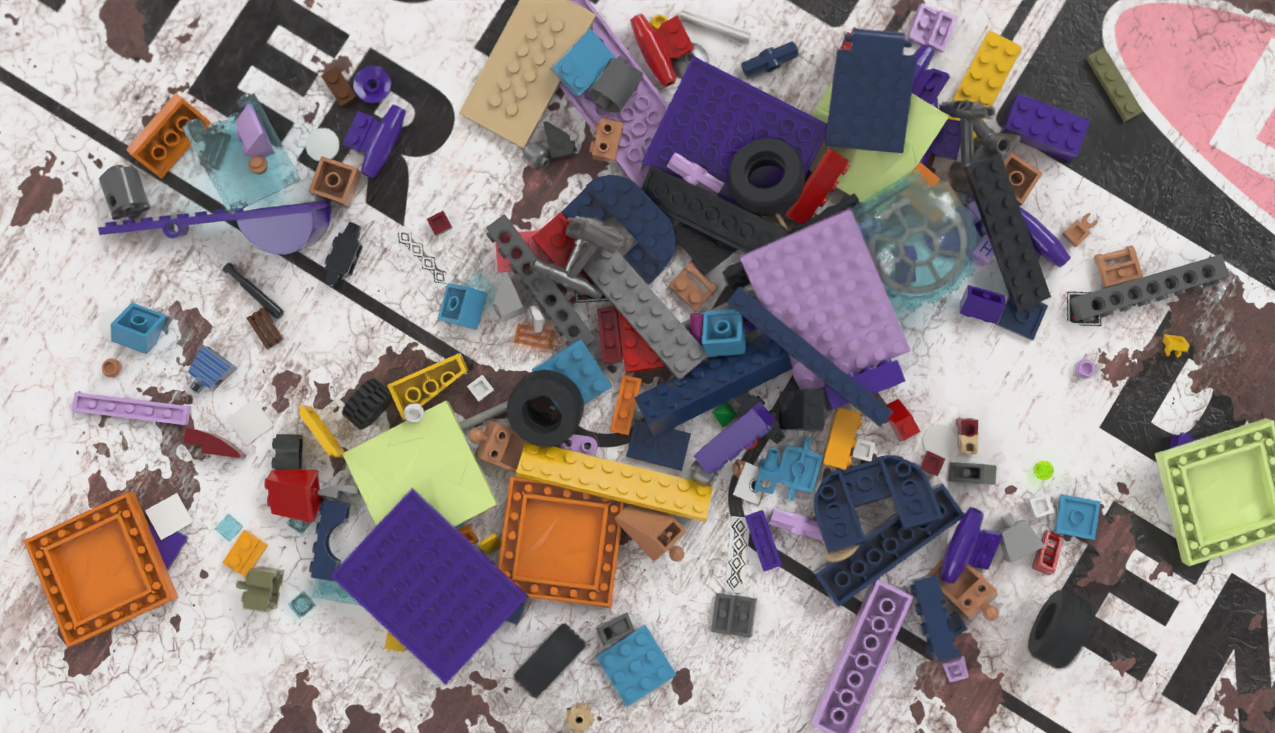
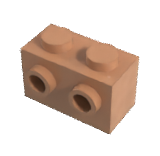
M601 118L600 124L596 123L594 134L597 135L595 142L592 141L590 146V153H592L593 159L615 164L624 129L622 122Z

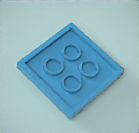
M581 338L532 368L533 372L554 370L567 376L578 386L584 404L612 388L611 383ZM551 399L562 415V411L559 405L553 399Z
M645 624L596 655L597 660L627 707L676 676L674 669Z

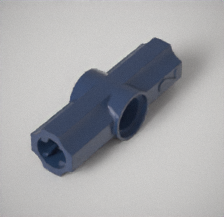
M791 41L777 48L765 49L758 56L742 62V71L747 79L765 71L767 73L778 69L781 64L799 57L798 48Z

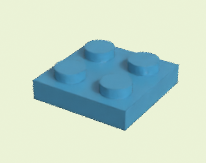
M1060 494L1054 533L1095 540L1101 502Z

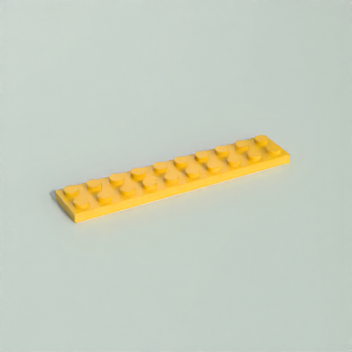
M525 441L516 471V476L702 522L707 520L713 485L703 487L693 480L554 446H535Z

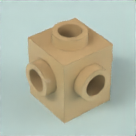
M572 704L571 710H567L565 722H569L568 728H571L572 732L583 733L588 731L589 726L593 725L594 714H591L592 707H588V704ZM576 717H582L583 721H576Z

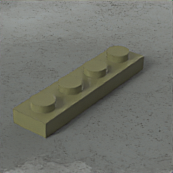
M1103 47L1086 58L1122 120L1125 122L1143 112L1106 48Z

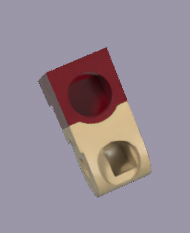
M957 418L959 454H977L978 419Z

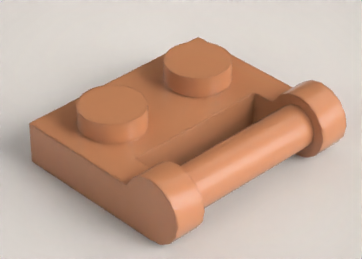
M1133 245L1104 255L1101 253L1094 255V262L1098 267L1104 288L1143 277ZM1126 256L1129 259L1127 262L1106 267L1105 262Z
M692 261L668 285L695 312L719 288L716 283L713 284L704 276ZM689 272L708 289L706 293L700 290L686 276Z

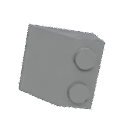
M508 272L504 273L494 297L496 304L493 307L497 316L507 321L526 313V309Z

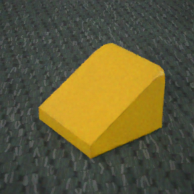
M493 533L479 542L478 545L486 554H491L501 547V538L497 533Z

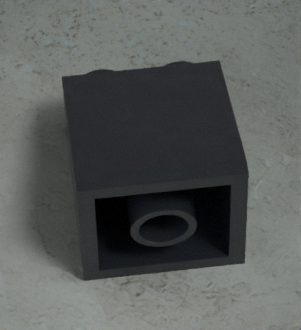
M804 389L780 392L779 427L781 430H823L824 390Z

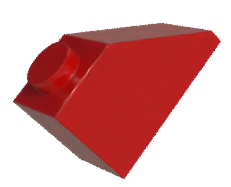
M899 399L886 405L893 411L887 420L899 442L905 441L921 432L913 416Z

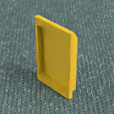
M301 404L299 406L301 410L298 412L328 455L344 458L343 453L345 451L313 407Z

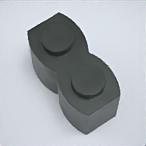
M276 434V438H273L272 448L275 449V457L272 458L271 462L272 469L302 470L303 435Z

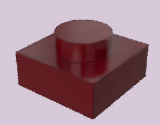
M443 210L427 218L436 237L453 228Z
M926 451L919 467L932 475L938 476L945 458Z

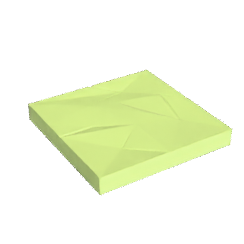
M832 83L812 114L813 117L825 123H828ZM912 93L903 153L825 146L824 139L809 170L814 172L828 149L832 148L850 160L848 162L850 168L844 176L840 174L837 179L839 182L837 188L849 195L855 193L860 202L881 213L882 210L894 202L896 190L918 165L949 115Z
M444 401L424 411L423 418L418 422H409L407 420L343 453L344 459L376 526L412 488L425 498L455 528L499 505L448 401Z
M1265 418L1155 454L1181 560L1184 564L1191 566L1275 539V423L1273 420Z

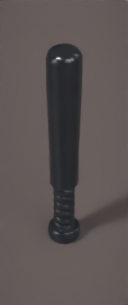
M229 262L223 267V272L229 273L236 279L240 286L274 318L280 319L284 315V310L250 280L244 278L235 270L232 263Z

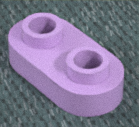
M575 434L568 439L572 441L571 447H567L565 442L559 445L562 449L587 455H593L598 448L594 438ZM587 442L591 443L589 450L584 448V444Z

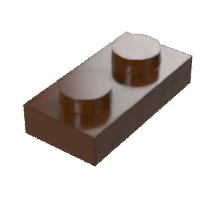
M337 66L321 75L342 108L358 99Z

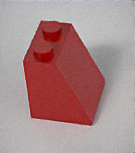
M318 469L271 470L264 482L265 489H268L267 505L271 508V514L309 523L314 522L322 503L321 495H318L320 490Z

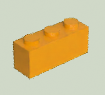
M839 407L835 408L821 464L838 469L841 468V470H846V467H850L852 456H850L851 448H855L857 437H855L856 429L859 430L862 423L860 413Z

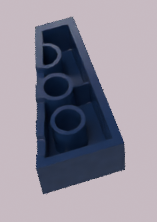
M932 574L911 579L912 584L909 585L912 596L916 597L917 604H914L917 616H921L922 623L919 626L922 635H925L927 643H924L927 655L930 654L937 662L961 657L960 650L954 648L953 642H955L956 637L951 626L948 627L947 624L950 622V617L946 607L942 605V603H945L937 575Z

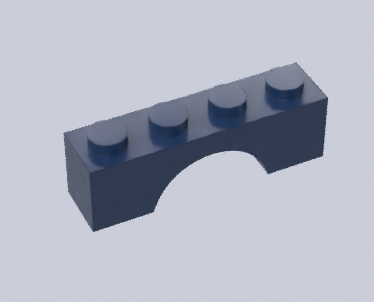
M324 500L319 508L321 519L316 526L317 542H314L312 548L314 559L309 565L310 578L335 581L330 575L341 565V560L332 553L329 539L332 531L337 526L348 522L351 503L335 500Z

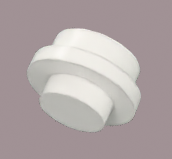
M411 403L406 406L404 416L409 422H418L423 418L424 410L421 405Z

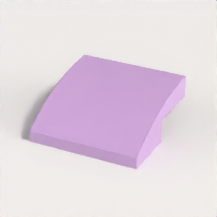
M921 3L917 8L906 39H912V42L921 46L927 45L935 51L944 52L957 17L944 10L936 11Z

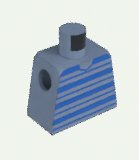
M202 345L188 370V373L196 378L190 388L197 393H200L205 386L216 389L237 367L210 347Z

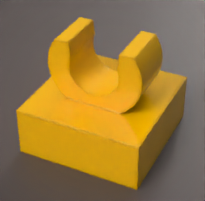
M1164 335L1163 343L1166 346L1164 352L1167 356L1170 355L1172 350H1176V357H1180L1182 351H1188L1189 343L1184 337Z

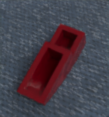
M186 428L184 443L203 445L202 453L246 458V454L230 441L204 430Z

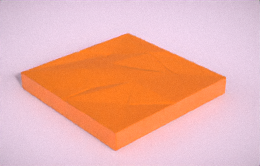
M510 476L498 568L528 595V598L611 608L621 526L614 518L624 510V502L522 477Z
M127 492L24 540L67 648L78 645L179 598L135 492Z

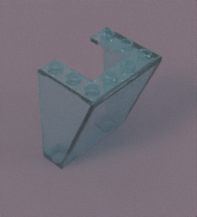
M255 93L245 94L236 102L242 112L247 104H252L275 154L265 157L268 162V168L263 174L258 175L249 170L248 162L251 158L250 156H245L241 147L244 143L243 141L240 142L235 131L238 128L235 122L241 113L236 112L228 117L229 119L216 121L211 124L210 128H207L201 119L190 120L186 123V126L182 127L230 214L301 181Z

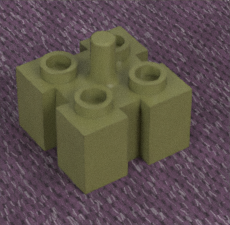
M265 566L251 568L246 574L245 581H237L236 588L247 590L243 592L241 598L243 609L260 612L277 609L280 596L279 589L282 585L284 570Z

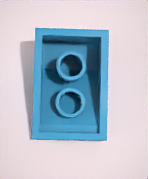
M589 29L550 67V70L576 97L580 96L597 79L609 60L615 58V56L598 36Z

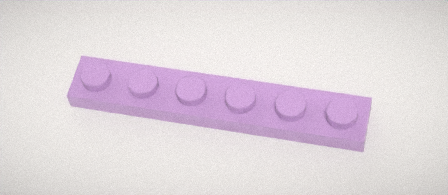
M78 392L74 393L72 411L180 425H188L191 406Z

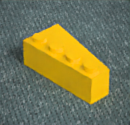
M461 353L388 384L387 386L402 419H406L404 410L407 405L411 403H417L421 406L425 405L466 373L468 368Z

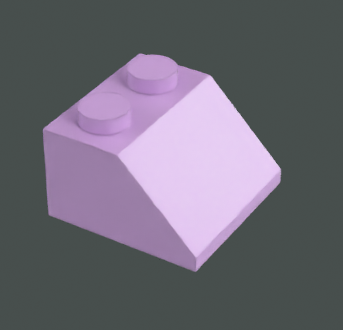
M251 103L247 104L235 122L238 128L235 132L239 141L244 143L241 147L245 156H250V158L263 156L265 158L275 154Z

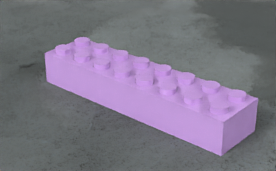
M879 580L870 584L810 720L812 726L826 733H854L913 596Z

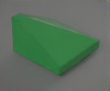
M727 402L711 412L722 427H725L738 416Z

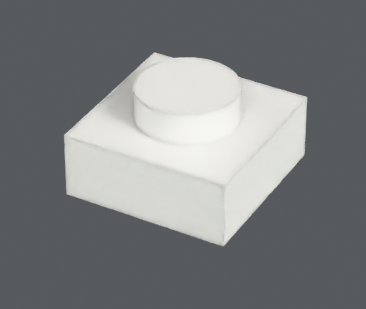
M538 305L530 306V321L535 333L542 332L543 323H545L544 313L540 312Z
M483 375L467 386L479 402L494 391Z
M857 438L851 456L871 462L876 443Z
M1048 493L1027 499L1034 518L1054 512Z

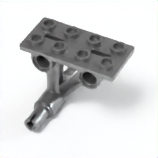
M955 100L951 103L942 102V105H939V110L953 118H960L961 162H954L950 166L949 172L954 181L949 187L955 192L972 195L973 193L964 167L997 153H1001L1004 161V158L1016 147L1021 138L1019 135L995 133L993 129L986 125L982 118L993 119L992 116L996 114V110L992 106H984L982 103L970 102L969 100ZM973 131H974L975 134L977 135L974 140H973Z
M575 216V218L568 217L567 221L569 224L566 229V235L575 239L573 243L575 246L565 268L556 264L549 265L534 258L530 269L545 275V278L549 281L553 280L575 290L579 295L586 294L599 300L603 293L596 286L590 284L588 279L578 275V273L596 250L601 251L603 249L614 254L621 241L625 242L626 237L621 235L622 232L620 230L604 226L605 223L597 219Z

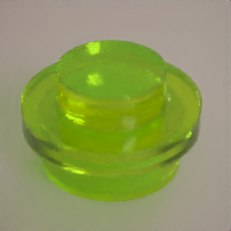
M1039 461L1034 466V474L1038 479L1048 480L1053 476L1054 468L1048 461Z

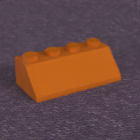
M175 93L126 150L131 156L162 179L209 126L211 121Z

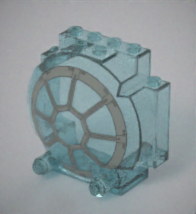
M914 169L851 208L888 298L893 299L899 296L907 310H915L922 306V302L925 301L928 304L931 302L932 304L937 303L946 293L957 291L960 288L959 286L963 284L961 280L970 278L973 272L976 271L970 253L979 245L978 242L982 241L974 226L969 212L959 201L946 179H942L930 187L923 174Z

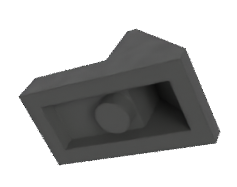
M628 613L600 623L596 627L603 646L635 631Z

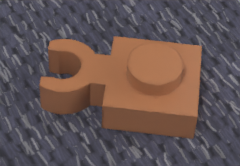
M1090 213L1084 215L1081 218V222L1078 219L1074 221L1062 233L1074 247H1077L1091 233L1088 228H1092L1098 223L1097 220L1092 223L1087 221V218L1091 215Z

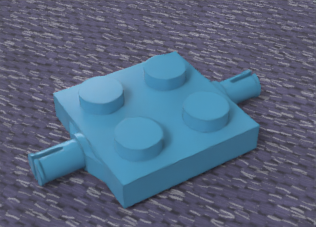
M804 436L802 447L785 445L779 465L777 482L789 488L786 499L794 501L797 490L813 493L823 455L816 454L809 449L812 438Z

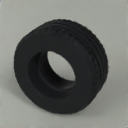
M761 138L748 142V144H745L744 147H741L734 154L729 165L728 178L734 199L739 206L760 216H771L785 212V210H788L789 207H792L798 201L804 188V170L799 154L791 145L779 139ZM763 166H775L785 173L784 178L779 184L768 189L756 188L748 182V179L756 169Z
M554 370L531 372L518 382L508 399L507 417L511 424L510 426L520 438L532 445L540 447L560 445L572 437L582 419L584 402L581 391L571 379L564 376V374H560V372ZM534 396H547L553 399L561 408L562 418L554 421L539 418L532 411L529 399Z
M1066 589L1054 592L1041 608L1031 629L1028 639V651L1031 656L1054 669H1065L1070 666L1082 651L1093 627L1095 610L1091 602Z
M561 623L513 674L514 680L532 698H539L586 648L585 641L573 629H570L571 627L568 624Z

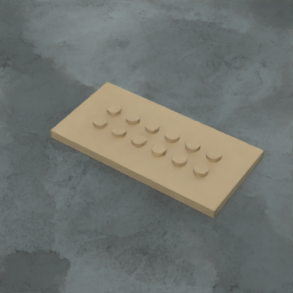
M519 0L459 114L524 148L529 143L561 84L560 79L550 70V67L583 34L591 29L597 15L570 0Z

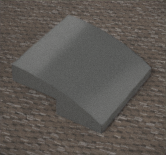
M716 593L711 632L752 638L757 598Z

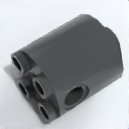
M618 56L617 59L611 58L606 67L589 89L594 104L605 112H620L642 80V72L627 65V60L621 56Z
M114 165L99 177V183L113 220L123 217L135 219L140 217L141 212L151 208L136 168Z

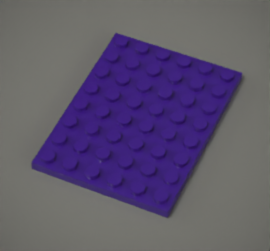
M693 56L641 162L649 166L655 165L683 179L681 175L667 167L668 162L676 152L688 161L698 164L707 170V173L722 181L724 185L717 195L739 205L731 192L728 170L732 157L741 147H744L748 142L761 138L782 140L791 145L799 154L805 178L826 137L827 123ZM763 166L756 169L750 175L748 182L756 188L768 189L779 184L784 178L785 173L775 166ZM787 210L780 213L782 219H784Z
M414 488L398 502L330 575L445 685L528 597L523 590Z

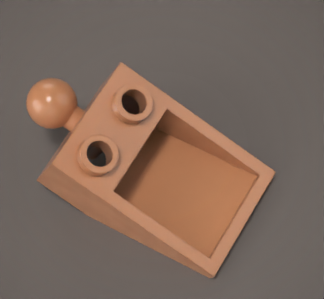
M489 420L484 432L479 428L470 431V441L479 444L475 453L476 457L516 473L525 441L513 429Z
M629 504L614 518L653 562L660 558L667 550L669 551L670 559L675 562H679L684 558L685 552L683 548L674 546V543L686 530L673 516L665 512Z
M944 558L927 574L937 575L943 596L969 622H972L982 611L984 618L988 621H995L999 617V610L995 606L989 605L998 596L997 589L970 564L966 565L954 584L947 583L940 578ZM984 587L986 591L983 593L980 592L981 589ZM968 601L972 602L970 606H965Z

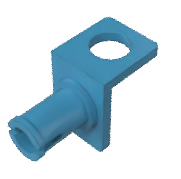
M769 448L766 459H760L759 473L754 488L756 491L768 494L774 493L779 473V462H777L780 455L779 450ZM762 480H769L771 486L764 488L760 482Z

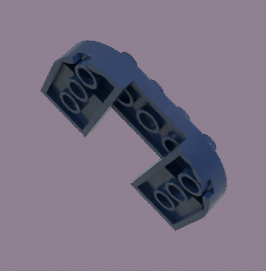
M605 175L592 180L561 211L567 220L568 217L575 218V216L597 219L606 223L614 216L638 242L623 258L648 286L670 265L675 256L677 233L672 221L637 183L623 176Z
M885 455L878 457L877 460L841 471L840 468L827 475L821 481L814 496L815 518L827 553L831 554L866 543L855 508L889 497L893 499L904 531L943 520L942 513L925 472L916 463L905 460L901 456Z

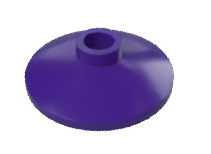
M367 66L356 74L353 83L354 91L364 102L377 103L388 96L391 90V79L384 69L378 66ZM373 84H377L375 89H371Z

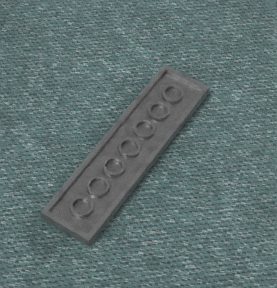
M603 249L595 251L582 268L583 272L680 381L703 362L709 354L705 353L704 348L618 251L614 254Z

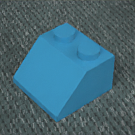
M447 283L437 320L477 330L481 321L482 310L486 303L487 293L468 286Z
M131 303L111 323V341L147 354L157 344L167 315Z
M736 310L704 312L702 345L705 353L709 354L708 357L745 354L746 334L744 317Z

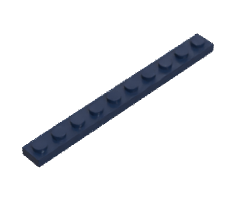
M739 287L727 301L728 305L877 426L881 427L893 413L886 405Z

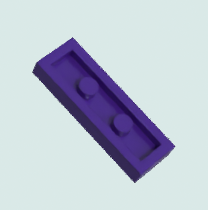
M760 510L745 515L744 517L763 571L782 566L764 511Z

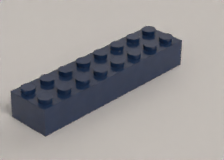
M763 333L746 342L745 354L717 356L695 367L680 381L674 377L634 398L650 431L656 437L793 369L789 354Z
M937 483L932 487L943 520L904 531L899 515L895 513L864 535L866 543L859 545L852 555L838 562L828 561L812 572L837 607L962 519L964 512L943 484Z

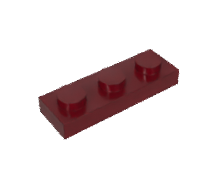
M614 306L598 308L597 315L603 364L623 363L617 310Z

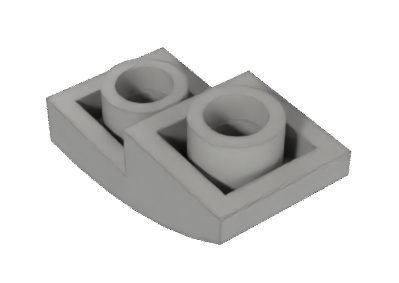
M337 485L318 491V495H323V499L334 501L335 498H341L342 491H344L343 495L351 497L361 493L357 485Z

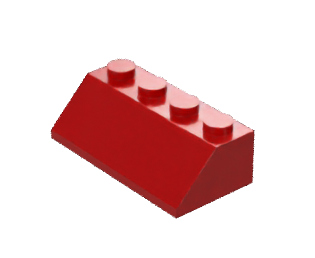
M829 148L804 185L798 201L792 207H789L785 215L801 224L807 222L810 217L817 216L818 214L815 211L818 207L823 208L828 200L825 196L829 190L832 192L839 184L837 179L840 174L844 176L850 168V165H848L850 160Z

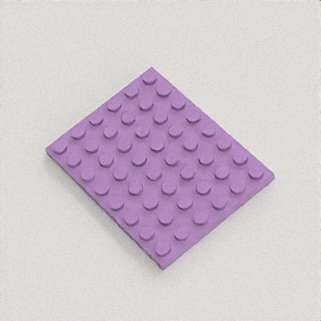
M851 209L740 256L761 305L846 374L858 373L865 367L878 365L881 361L889 358L893 359L911 351ZM789 354L793 367L791 372L800 390H816L825 386L821 379Z

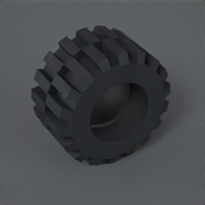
M372 378L363 383L350 396L343 407L342 415L359 430L365 429L385 411L391 402L392 395L377 379Z

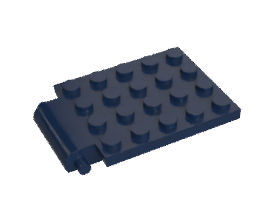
M853 28L852 34H844L843 42H851L850 50H836L825 146L903 153L917 56L903 55L904 47L911 48L912 39H905V33Z

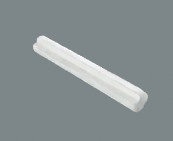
M682 9L680 13V19L744 42L750 40L751 32L687 9Z

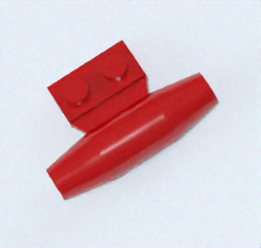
M643 14L631 18L630 24L636 43L647 65L663 87L674 84L677 80L670 59H679L695 50L678 15L662 23L657 31H655Z

